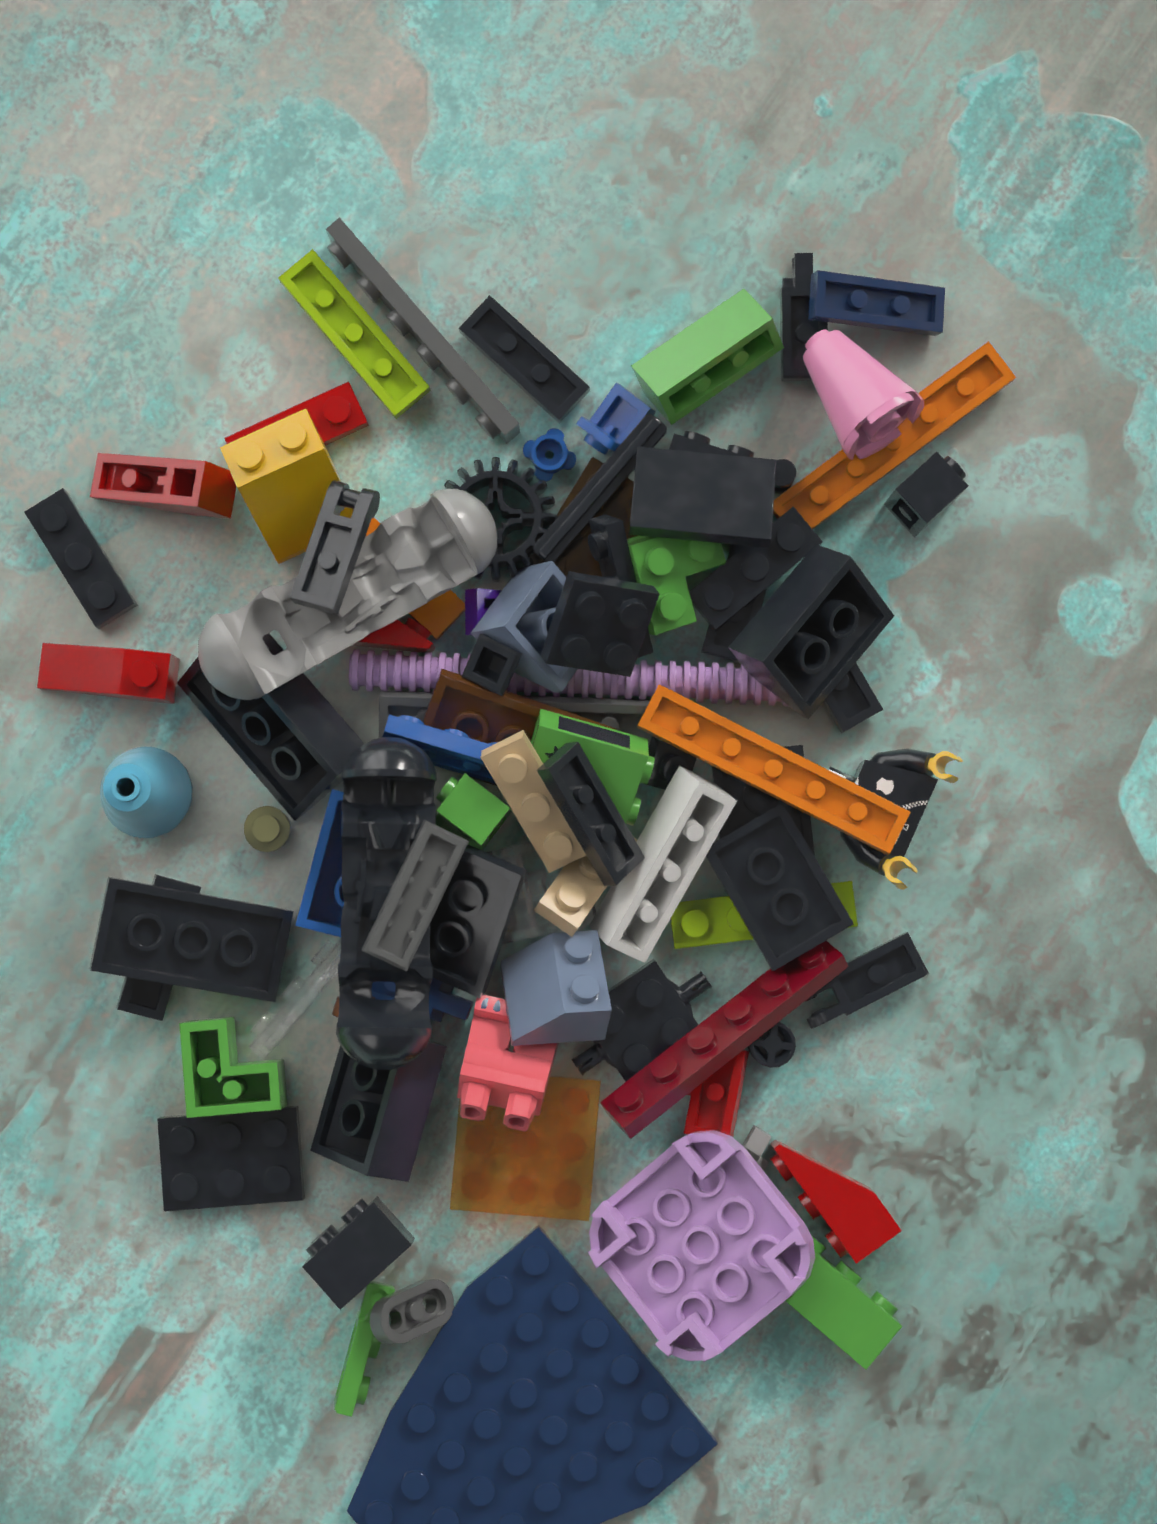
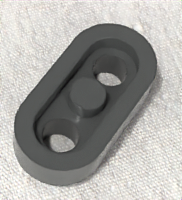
M431 1279L418 1281L382 1297L374 1304L370 1313V1327L373 1335L383 1344H402L444 1325L450 1319L454 1309L452 1292L443 1281ZM423 1298L426 1302V1308L422 1304Z

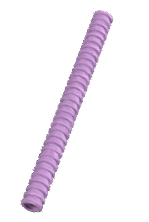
M354 649L353 653L350 654L349 685L353 691H358L360 686H366L367 691H373L374 687H380L381 691H388V687H394L395 691L409 688L410 692H416L417 688H423L424 692H431V689L435 688L441 668L462 675L471 654H468V658H461L460 653H454L453 657H447L446 653L440 652L439 657H432V652H426L425 656H418L417 652L412 651L410 656H404L403 651H397L396 655H390L388 650H383L381 655H375L374 650H368L367 654H361L359 649ZM641 660L640 664H635L631 677L578 669L564 690L559 693H555L514 673L506 690L515 694L517 692H524L525 696H531V692L538 693L539 696L553 693V697H560V694H567V697H574V694H582V698H588V695H596V698L610 695L611 699H617V696H625V699L631 700L632 696H639V700H646V697L653 696L660 684L688 699L696 698L697 703H703L704 699H710L712 704H717L718 699H725V704H732V700H739L740 705H746L747 700H752L754 705H760L761 701H768L769 706H774L776 701H780L783 706H788L754 679L742 664L740 668H734L733 663H727L726 667H719L718 662H713L712 667H705L704 662H698L697 666H690L689 661H684L683 666H676L675 661H669V665H662L661 660H655L654 665H647V660Z

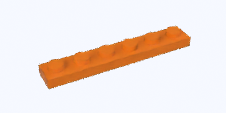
M988 341L919 392V395L924 400V408L913 424L906 418L897 427L902 433L897 439L880 451L863 459H859L855 453L853 460L849 459L842 449L777 497L773 503V514L778 519L794 507L812 529L816 528L1013 382L1016 376Z
M660 684L637 728L886 855L890 854L911 813L891 801Z

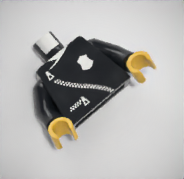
M906 748L878 752L870 761L864 760L859 764L854 777L831 766L828 769L911 812L889 855L840 831L841 838L855 859L880 875H886V878L898 889L904 890L907 888L902 881L897 879V875L902 869L909 868L917 873V868L904 856L938 782V779L932 777V775L949 783H955L959 779L953 775L945 774V766L948 762L952 760L963 762L961 757L948 751L935 754Z

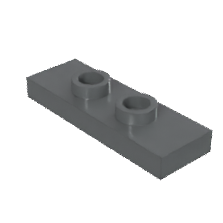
M423 820L362 951L407 972L469 841Z

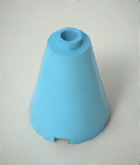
M137 747L122 753L108 766L101 781L100 799L107 818L117 829L133 837L155 838L171 832L182 821L192 804L193 786L187 769L175 756L155 747Z

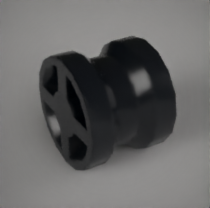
M778 1022L750 1044L748 1050L751 1056L761 1065L770 1068L780 1067L788 1063L793 1057L796 1042L791 1029L782 1022Z

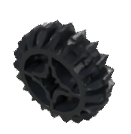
M493 457L491 471L484 472L481 460H475L474 468L476 475L470 477L467 470L461 467L457 470V473L463 484L458 486L453 481L447 480L444 486L445 489H459L469 494L489 486L488 498L484 504L489 511L495 510V499H498V507L501 510L502 518L508 519V522L506 524L501 522L502 528L497 529V549L487 567L491 568L492 581L499 582L501 578L500 568L508 567L509 576L513 578L518 574L515 564L521 561L524 567L534 565L529 555L534 552V545L546 532L547 529L543 527L552 525L558 516L552 513H543V511L555 506V499L553 496L539 499V496L548 487L544 480L538 481L532 486L529 485L535 475V471L532 468H527L518 477L516 476L518 461L512 459L508 464L506 472L501 471L500 458ZM503 486L511 487L525 496L534 512H523L522 509H514L506 505L503 496ZM524 527H533L530 535L520 547L503 554L504 540L509 533L515 530H523ZM484 571L474 576V578L480 580L484 575Z

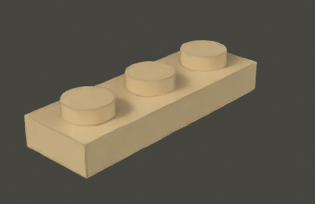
M524 730L482 750V761L548 872L550 873L586 856L537 772V769L543 763Z

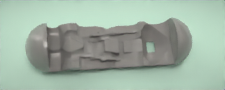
M459 489L435 491L430 495V499L425 504L417 508H407L382 521L374 532L365 537L338 615L295 604L290 599V595L296 578L281 586L265 588L250 603L236 611L213 615L206 622L198 640V659L204 676L217 690L229 697L243 700L262 697L352 646L371 632L387 626L483 572L490 564L497 549V530L493 516L479 499L466 491ZM273 630L279 632L287 646L284 651L277 655H272L263 641V636Z

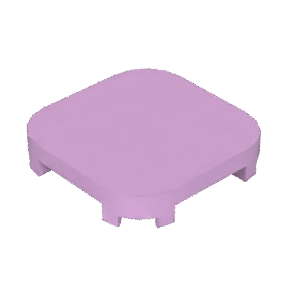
M715 1130L694 1132L673 1142L672 1146L615 1194L601 1202L591 1215L593 1220L589 1231L591 1251H588L595 1267L602 1266L658 1339V1342L654 1345L668 1357L673 1355L687 1361L703 1360L705 1362L731 1346L802 1287L810 1277L815 1261L814 1241L804 1221L746 1148L732 1136Z

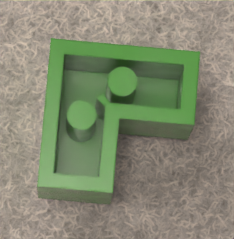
M640 535L627 539L637 583L652 585L660 593L648 626L649 634L658 635L696 622L697 619L685 577L725 564L726 559L722 544Z
M464 774L460 780L452 776L436 797L442 803L436 810L438 812L436 826L469 841L468 845L482 851L513 812L509 806L467 774Z
M234 1017L190 1020L179 1023L187 1118L281 1110L288 1105L284 1059L238 1063Z

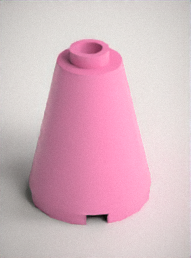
M827 329L821 330L814 334L805 344L807 350L803 355V361L840 445L849 459L853 460L854 453L859 459H863L880 451L902 434L897 427L906 418L913 424L924 408V400L919 393L841 331L833 330L829 332Z

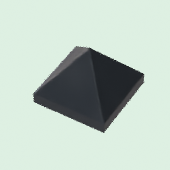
M480 634L462 677L500 696H504L523 653L484 634Z

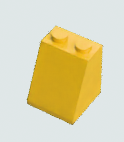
M303 409L220 447L235 484L278 564L306 552L330 483L333 480L342 482L307 409ZM345 507L341 511L340 516L351 518L354 509Z

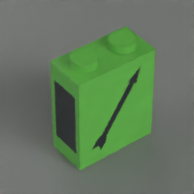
M540 709L530 742L542 763L544 764L564 744L579 742L625 824L634 826L641 804V799L635 796L640 783L648 784L655 761L654 757L649 756L648 739Z

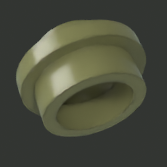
M262 806L256 808L248 815L244 823V835L247 842L259 851H276L285 845L290 836L291 827L289 819L284 812L276 807Z

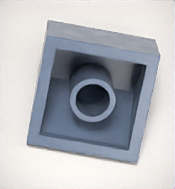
M548 561L517 569L518 574L509 580L471 634L476 640L480 634H484L523 653L514 673L555 693H559L564 690L578 669L546 664L540 656L566 580L565 575L553 561Z
M598 930L576 931L573 937L565 932L550 933L501 961L500 968L512 1046L605 1040L612 1009Z

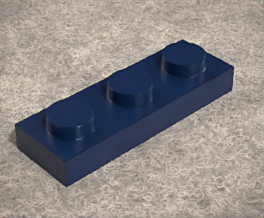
M817 270L811 274L808 320L937 336L943 333L945 287Z

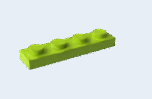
M313 249L278 277L283 287L395 419L399 418L431 391L426 381Z
M852 881L830 883L854 923L850 927H857L858 922ZM729 896L679 902L670 918L674 949L753 940Z

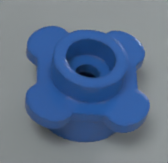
M549 429L545 435L540 436L535 441L529 440L524 444L523 454L526 458L531 459L536 468L535 477L540 481L548 482L552 479L553 474L562 469L571 470L576 464V455L568 451L564 442V433L559 429ZM552 451L554 457L547 459L545 457L546 452Z

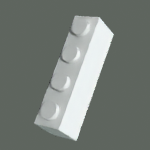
M681 766L678 767L636 842L645 858L616 886H611L589 925L592 930H598V936L607 946L644 963L647 961L737 802L717 784Z

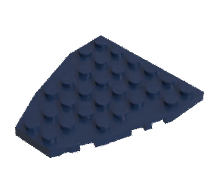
M538 1225L466 1286L452 1310L450 1319L442 1325L433 1343L391 1408L347 1512L357 1524H600L647 1505L718 1445V1442L546 1232Z

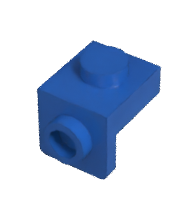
M616 382L589 420L581 416L576 424L587 432L583 440L600 453L606 455L609 450L615 451L645 415L649 413L654 415L656 411Z

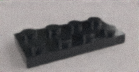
M108 877L89 969L101 973L276 1002L294 911Z

